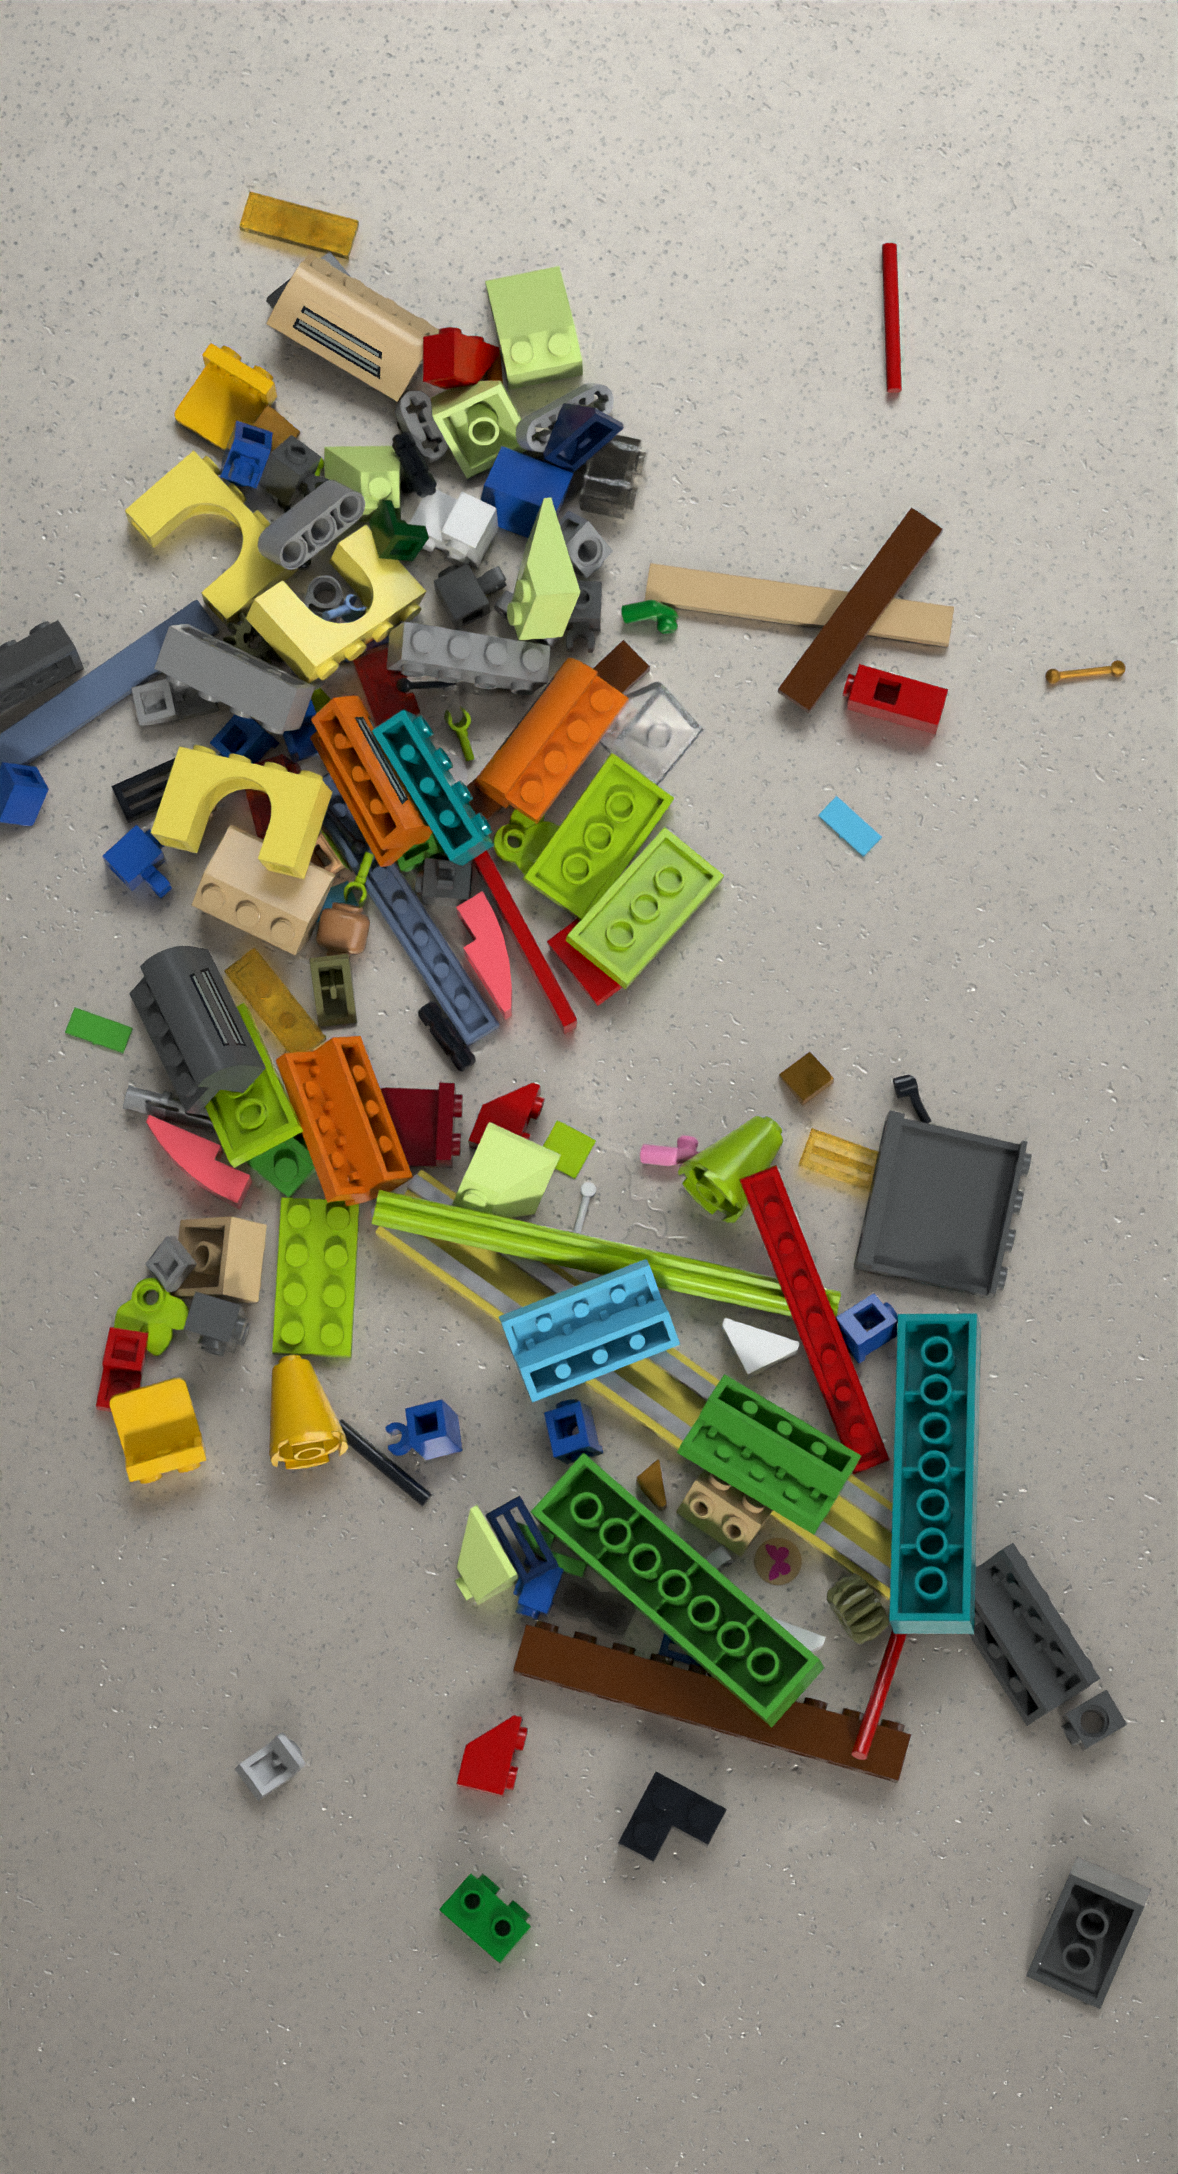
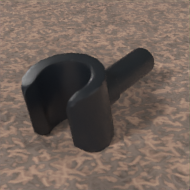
M911 1075L894 1078L893 1084L897 1098L910 1096L911 1103L921 1122H932L921 1101L916 1079Z

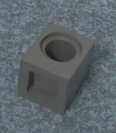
M1105 1690L1065 1713L1062 1717L1066 1723L1061 1728L1073 1747L1079 1744L1082 1751L1122 1729L1127 1723L1110 1694ZM1094 1712L1099 1715L1102 1721V1727L1099 1732L1088 1733L1082 1728L1080 1721L1083 1713Z

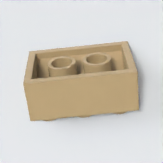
M231 825L205 869L191 905L296 956L312 936L336 874L311 862L304 879L268 871L258 860L264 840Z

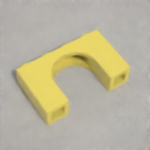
M193 450L125 509V513L131 525L153 548L184 521L196 515H220L237 526L243 536L242 549L237 560L201 592L204 603L227 627L229 622L237 624L240 621L238 617L240 612L248 614L255 598L282 580L285 582L298 571V568L288 570L260 554L258 539L265 528L270 525L269 521L258 510L252 513L243 504L247 500L243 493L233 483L227 486L218 477L221 471L208 456L201 459Z
M364 525L339 542L329 561L334 569L357 593L362 605L366 607L363 617L349 623L326 621L311 612L283 580L255 598L246 616L248 622L301 680L309 684L318 677L321 680L327 679L337 670L340 662L346 658L349 661H353L363 653L368 643L373 640L377 643L381 642L389 635L397 623L400 621L410 622L422 609L419 605L426 590L399 560L379 558L372 531L367 525Z
M194 745L193 749L179 746L151 830V834L161 845L198 853L209 816L215 805L223 797L234 791L254 789L267 794L271 802V819L258 860L268 871L304 879L332 795V791L324 783L323 777L306 770H301L300 774L287 772L285 767L273 762H265L264 766L252 764L250 759L238 754L231 753L228 758L218 756L214 750L200 745Z

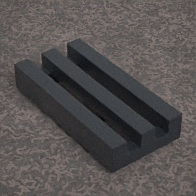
M175 758L111 786L128 823L159 809L163 796L130 810L129 806L165 791L168 779L126 798L123 793L171 772Z

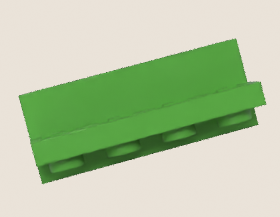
M725 1374L708 1398L697 1421L677 1451L678 1454L813 1535L828 1515L861 1458V1455Z

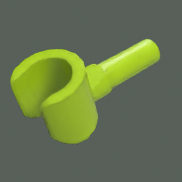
M460 706L463 714L460 722L452 723V717L448 710L444 713V720L450 728L456 731L465 761L467 762L475 759L467 731L471 723V717Z
M365 852L354 882H350L344 888L345 902H347L351 891L359 890L362 892V897L358 905L359 907L365 905L367 901L366 877L374 854Z

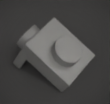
M282 1732L268 1745L241 1762L235 1770L259 1801L293 1778L304 1767L305 1761L302 1758V1752L294 1741L289 1740Z

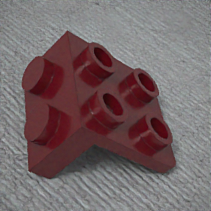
M439 1082V1089L389 1087L380 1089L409 1167L453 1168V1156H460L461 1133H454L455 1118H462L463 1094H456L455 1083Z

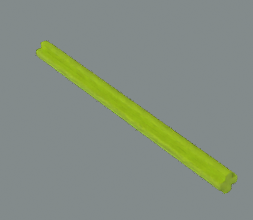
M379 1190L371 1223L373 1225L600 1275H606L647 1259L658 1288L792 1317L777 1277L384 1190ZM824 1288L836 1317L841 1291Z

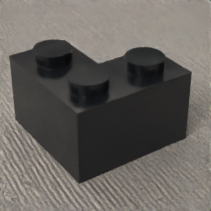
M655 1771L618 1845L653 1864L672 1829L708 1847L727 1809Z

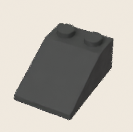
M1077 1856L1026 1976L1101 2009L1151 1889Z

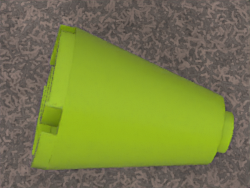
M754 1116L683 1163L678 1170V1175L684 1173L686 1176L682 1183L684 1188L707 1212L713 1215L718 1210L726 1215L722 1221L735 1223L748 1206L739 1179L770 1167L783 1144L781 1127L768 1116L764 1118Z

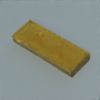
M249 192L239 228L240 231L327 254L331 252L333 256L349 260L359 228V221Z
M255 947L224 970L225 975L288 1053L312 1051L327 1039Z

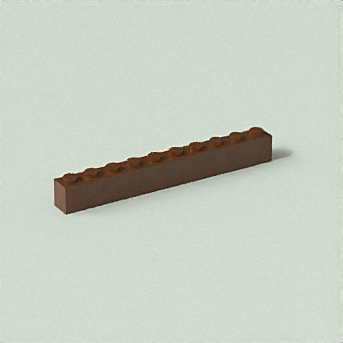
M536 1620L535 1627L526 1624L513 1668L514 1674L894 1783L899 1781L911 1734L903 1732L905 1727L903 1724L882 1719L881 1724L877 1725L867 1759L860 1760L853 1757L851 1753L864 1713L843 1708L842 1714L826 1710L828 1703L805 1697L803 1703L795 1701L771 1728L717 1679L711 1677V1674L701 1666L690 1664L688 1670L674 1667V1659L651 1653L650 1659L634 1655L636 1649L624 1644L613 1642L612 1648L597 1645L598 1638L589 1634L575 1631L574 1636L569 1637L558 1633L559 1626Z

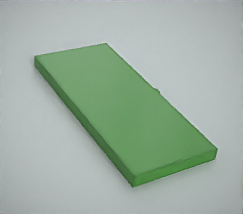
M74 1007L65 1033L92 1042L93 1045L98 1044L124 1053L133 1028Z

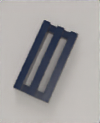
M520 1495L485 1514L523 1585L559 1566ZM518 1508L546 1558V1563L539 1564L510 1510ZM501 1515L506 1519L533 1568L528 1573L523 1568L496 1519Z

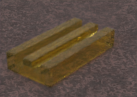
M812 1128L798 1166L870 1192L878 1151ZM817 1140L875 1162L871 1166L815 1146L814 1144ZM814 1154L870 1175L867 1181L809 1160L810 1155Z

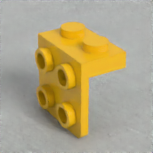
M210 343L202 354L205 368L175 410L174 416L178 423L225 451L235 422L240 421L252 425L267 405L271 407L277 398L275 382L272 381L274 379L273 376L265 369L257 365L252 369L241 362V356L231 348L223 345L220 349Z
M175 1377L111 1397L110 1408L124 1451L126 1471L130 1482L139 1480L141 1484L151 1483L162 1478V1473L175 1469L179 1473L189 1472L201 1466L200 1462L207 1460L206 1447L188 1387L183 1378Z

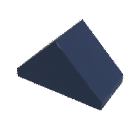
M563 403L543 452L544 458L574 473L624 429L623 423L594 407Z

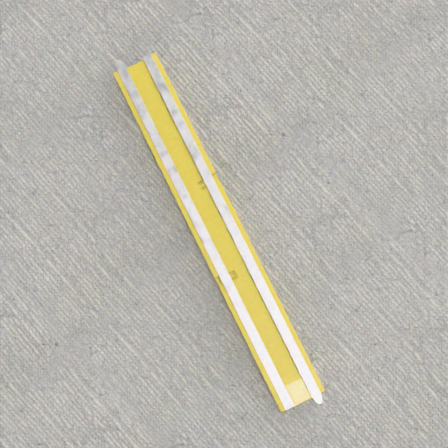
M422 1169L408 1184V1190L404 1194L447 1205H452L456 1196L455 1192ZM375 1207L371 1209L372 1218H373V1214H374V1209H375ZM379 1226L375 1231L376 1236L500 1324L498 1316L583 1284L558 1265ZM670 1348L586 1381L584 1384L678 1450L697 1421L719 1380L676 1349ZM851 1474L828 1515L824 1518L814 1535L777 1512L773 1511L770 1516L849 1573L861 1576L862 1579L866 1580L870 1588L887 1600L890 1599L893 1503Z

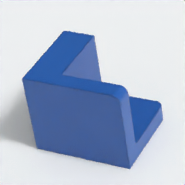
M312 700L309 702L300 729L284 731L282 734L292 764L319 755L310 739L317 731L311 721L316 715Z
M2 762L0 767L1 823L32 826L49 790L37 767Z

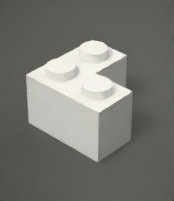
M436 489L435 494L432 496L428 495L422 498L409 524L426 526L429 539L422 549L432 552L435 548L447 554L446 558L459 567L468 563V565L478 569L498 532L497 508L464 492H461L457 500Z

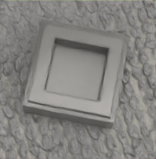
M167 1236L146 1262V1266L167 1292H176L197 1265L176 1236Z

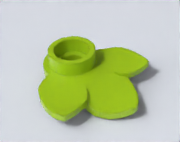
M515 809L511 814L509 824L503 825L496 831L493 837V848L502 860L515 862L520 871L526 874L559 825L544 821L545 814L536 824ZM508 836L517 838L519 841L518 848H513L508 844Z
M146 1278L136 1284L132 1291L131 1300L118 1308L114 1327L149 1333L147 1350L154 1356H160L171 1343L173 1329L184 1330L189 1309L183 1300L171 1296V1293L164 1289L157 1278ZM156 1291L158 1300L155 1304L149 1305L146 1297L150 1292Z

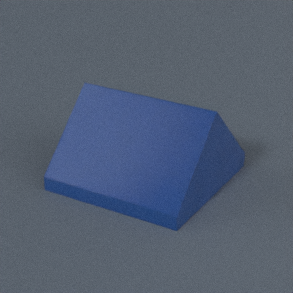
M501 446L484 484L480 500L497 508L498 527L529 538L544 498H552L558 518L574 473Z

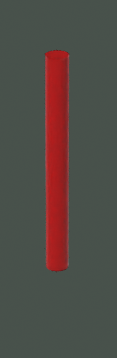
M885 243L882 244L886 383L887 392L899 393L902 391L897 244Z
M893 1629L851 1753L853 1757L860 1760L867 1759L907 1634H894Z

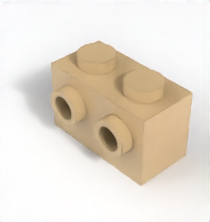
M705 1469L695 1480L676 1513L740 1557L755 1540L773 1512L772 1509Z

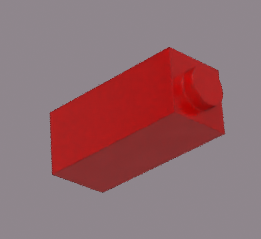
M859 664L856 675L848 674L842 696L849 698L847 710L936 735L948 689Z

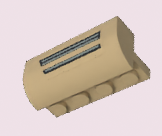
M311 253L297 267L266 323L397 402L406 391L423 361V337L439 334V329L432 326L425 319L415 316L397 305L393 300L383 297L365 286L358 279L348 276L331 266L326 260L320 259Z

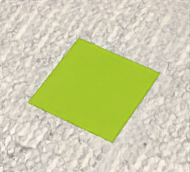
M557 1120L543 1147L561 1155L555 1169L576 1179L596 1140Z

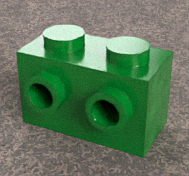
M470 1873L439 1911L501 1964L532 1928L526 1922L531 1915L514 1900L509 1905H506L496 1896L500 1888L482 1873L477 1879Z

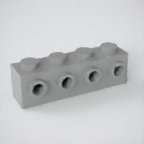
M404 621L389 633L387 669L401 671V674L410 677H422L425 675L437 677L439 681L447 683L467 682L474 683L478 688L495 689L498 687L510 689L515 694L531 695L548 683L551 646Z
M189 624L169 626L154 668L166 674V680L170 683L182 687L189 685L199 690V697L215 703L221 701L230 706L229 711L243 718L253 717L262 722V728L276 734L300 729L315 688L314 685Z

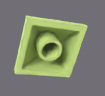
M501 380L479 381L477 384L448 389L431 397L432 417L467 479L491 468L501 446L520 453L526 451L518 444L516 439V429L522 419Z
M392 446L324 447L325 478L335 480L361 493L364 497L365 510L357 522H369L383 500H392L396 517L401 519V463L399 461L400 457L396 455Z
M489 1122L452 1205L506 1218L535 1214L561 1155Z
M478 1505L472 1507L469 1512L457 1564V1570L461 1577L455 1579L465 1600L467 1601L473 1597L477 1605L516 1584L518 1581L515 1569Z

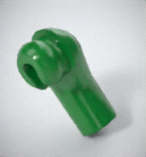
M650 599L622 605V617L626 624L650 619L657 622V630L662 634H671L678 629L676 620L679 617L675 609L658 601Z

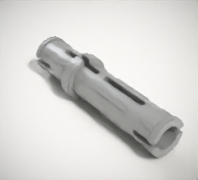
M129 1085L123 1109L138 1111L155 1116L163 1121L170 1120L216 1133L211 1121L187 1115L180 1099L172 1097L171 1092L164 1091L163 1094ZM151 1101L179 1109V1112L149 1105L147 1102ZM204 1107L199 1114L209 1117Z

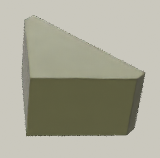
M349 954L309 958L318 1027L357 1023Z

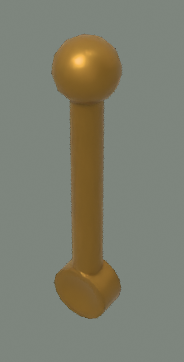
M1116 660L1112 662L1111 666L1068 671L1049 669L1045 677L1052 684L1065 678L1109 673L1115 677H1120L1124 674L1126 666L1122 661Z

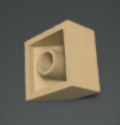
M232 1216L180 1220L178 1240L197 1265L178 1290L172 1292V1296L179 1299L193 1300L196 1291L232 1303L258 1302L267 1225Z

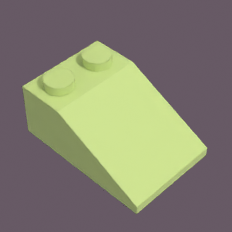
M560 266L485 281L508 390L583 375L581 352Z
M551 497L543 499L525 546L511 602L507 606L508 622L511 626L515 627L518 640L562 637L580 595L579 585Z

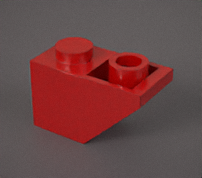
M459 328L439 329V334L423 337V382L446 390L477 384L499 356V347L484 342V338L481 336L464 335Z
M533 1082L483 1104L468 1140L469 1148L477 1149L489 1122L530 1140L531 1134L526 1133V1129L531 1118L538 1120L545 1102V1098L540 1097L541 1086Z
M513 1715L466 1744L456 1783L458 1787L499 1797H504L506 1789L514 1790L519 1767L512 1766L515 1750L523 1751L528 1733V1728L521 1726L522 1717Z

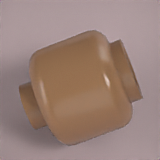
M333 902L332 908H326L321 912L316 942L321 948L327 949L326 956L349 954L350 958V954H361L364 952L370 920L366 915L362 914V907Z

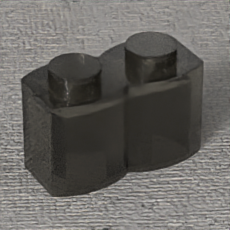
M616 435L589 459L579 499L580 510L625 519L627 509H635L639 488L633 487L636 474L643 475L647 459V452L641 451L640 439Z
M564 1575L552 1599L554 1608L563 1616L578 1622H589L599 1633L615 1639L625 1638L636 1615V1608L628 1599L616 1593L600 1592L593 1583L576 1575Z

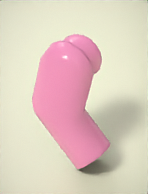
M680 1136L677 1139V1147L643 1144L640 1160L644 1164L661 1166L683 1164L699 1153L696 1151L698 1140L691 1136Z

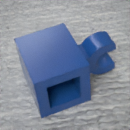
M236 421L222 457L220 477L227 479L236 486H250L257 489L271 452L273 432Z
M135 825L102 856L105 864L131 891L145 881L154 893L162 899L172 889L170 882L157 870L166 861L161 851L164 845H161L151 834L150 829L144 833Z
M442 1399L405 1408L407 1426L400 1422H394L385 1427L386 1432L391 1436L402 1434L401 1440L398 1443L388 1445V1450L395 1456L404 1455L412 1448L425 1460L463 1451L458 1414Z

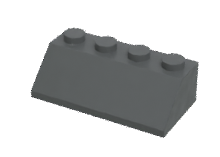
M58 620L51 624L48 621L43 622L31 629L28 637L19 642L11 640L0 646V715L84 669L75 645Z

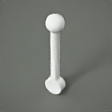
M586 1182L581 1186V1195L583 1197L575 1222L574 1233L581 1234L590 1198L596 1194V1187L591 1182Z

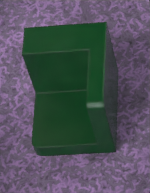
M383 500L369 520L379 558L414 561L429 539L426 526L407 524L405 520L397 519L392 500Z

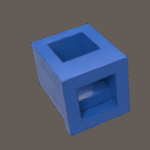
M235 714L210 741V744L220 752L218 756L228 758L231 753L238 754L250 759L252 764H257L271 747L275 749L280 744L253 718H243Z
M875 1293L835 1317L848 1351L859 1364L865 1361V1356L897 1336L898 1315L888 1302L883 1304Z
M569 1399L557 1403L556 1409L544 1412L554 1458L568 1465L576 1462L583 1453L589 1458L603 1454V1448L599 1445L590 1406L577 1399ZM578 1426L579 1433L572 1435L573 1429Z
M526 1557L524 1566L530 1568V1572L533 1568ZM538 1560L540 1565L546 1563L544 1561ZM560 1567L551 1569L526 1585H523L519 1577L513 1595L519 1596L515 1613L533 1620H538L539 1615L548 1617L564 1576V1569Z

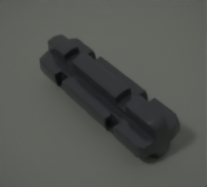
M404 432L401 435L396 434L392 439V448L396 455L400 457L399 461L410 482L414 484L415 492L421 498L428 495L432 496L436 492L435 487L437 483L433 475L428 472L430 469L419 448L414 446L416 443L412 435L408 432Z
M433 1001L425 1004L418 1011L421 1021L425 1026H430V1033L447 1056H452L451 1061L458 1071L462 1072L471 1067L476 1062L474 1054L468 1046H463V1039L446 1017L442 1018V1011Z

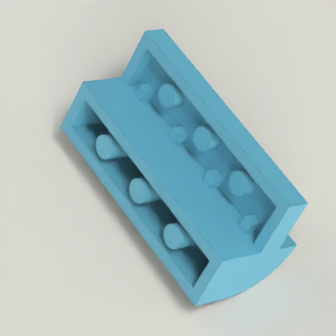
M647 1259L498 1316L532 1403L680 1345L669 1311L661 1298Z

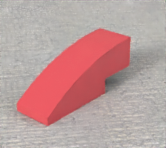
M482 891L456 907L457 916L473 939V942L463 947L464 955L506 1020L512 1016L513 993L509 957L496 915Z
M149 1115L146 1120L149 1129L161 1148L177 1167L207 1192L240 1210L253 1182L251 1176L219 1162L223 1154L221 1145Z

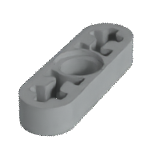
M586 383L524 417L516 429L518 444L525 450L543 452L563 403L587 405L594 401L595 394L598 396V399L594 402V407L608 415L614 403L611 390L605 385ZM535 427L549 428V430L544 429L535 435L536 441L532 440V435L536 433Z

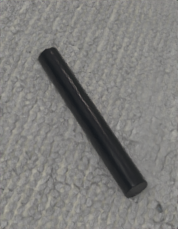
M343 1419L339 1421L349 1446L422 1507L429 1501L433 1494Z

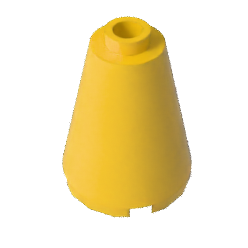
M289 1355L279 1359L278 1364L272 1368L269 1456L272 1465L277 1467L278 1461L285 1462L286 1469H303L330 1462L328 1454L337 1450L340 1457L348 1449L347 1437L311 1362L302 1359L300 1355Z

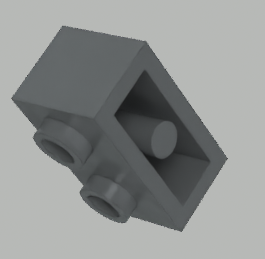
M195 1291L184 1331L189 1340L198 1342V1345L202 1346V1351L223 1357L225 1351L235 1354L238 1344L244 1346L249 1333L250 1323L247 1322L248 1318L241 1305Z

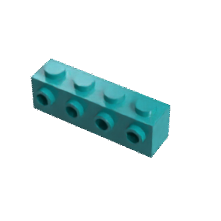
M403 709L372 730L451 862L463 866L494 846L489 837V834L493 832L490 824L482 813L476 815L469 804L473 800L470 791L461 780L456 782L449 771V769L453 768V764L441 747L436 750L429 738L434 733L422 715L416 717V715Z

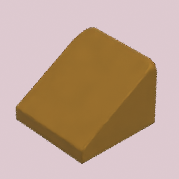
M269 405L263 409L252 424V426L273 432L271 452L290 435L297 438L300 434L297 428Z
M808 1052L779 1074L780 1078L802 1106L834 1082L830 1072L811 1052Z
M658 1459L636 1477V1485L659 1511H663L667 1508L660 1461Z

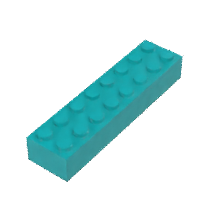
M977 1313L898 1314L889 1621L894 1634H974L981 1326Z

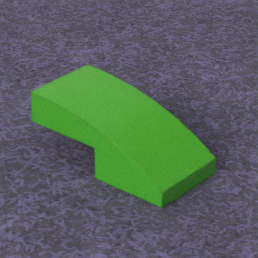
M517 1522L533 1553L542 1561L547 1562L528 1526ZM539 1530L551 1550L555 1541V1535ZM551 1551L559 1565L558 1567L564 1569V1574L583 1581L587 1563Z

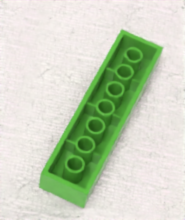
M583 1453L532 1509L531 1514L544 1528L555 1535L578 1558L587 1563V1566L771 1728L825 1668L817 1656L586 1454Z

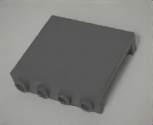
M890 1110L885 1118L853 1268L991 1299L996 1294L997 1289L1003 1291L1006 1282L1008 1267H1003L1002 1262L1004 1252L1011 1253L1016 1230L1011 1229L1010 1224L1012 1214L1019 1215L1024 1192L1018 1191L1020 1176L1027 1177L1032 1154L1025 1153L1028 1142L1022 1140L1020 1144L910 1120L904 1118V1113Z

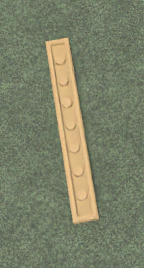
M650 563L644 601L653 599L673 608L822 629L849 592ZM894 598L867 635L948 647L954 607Z

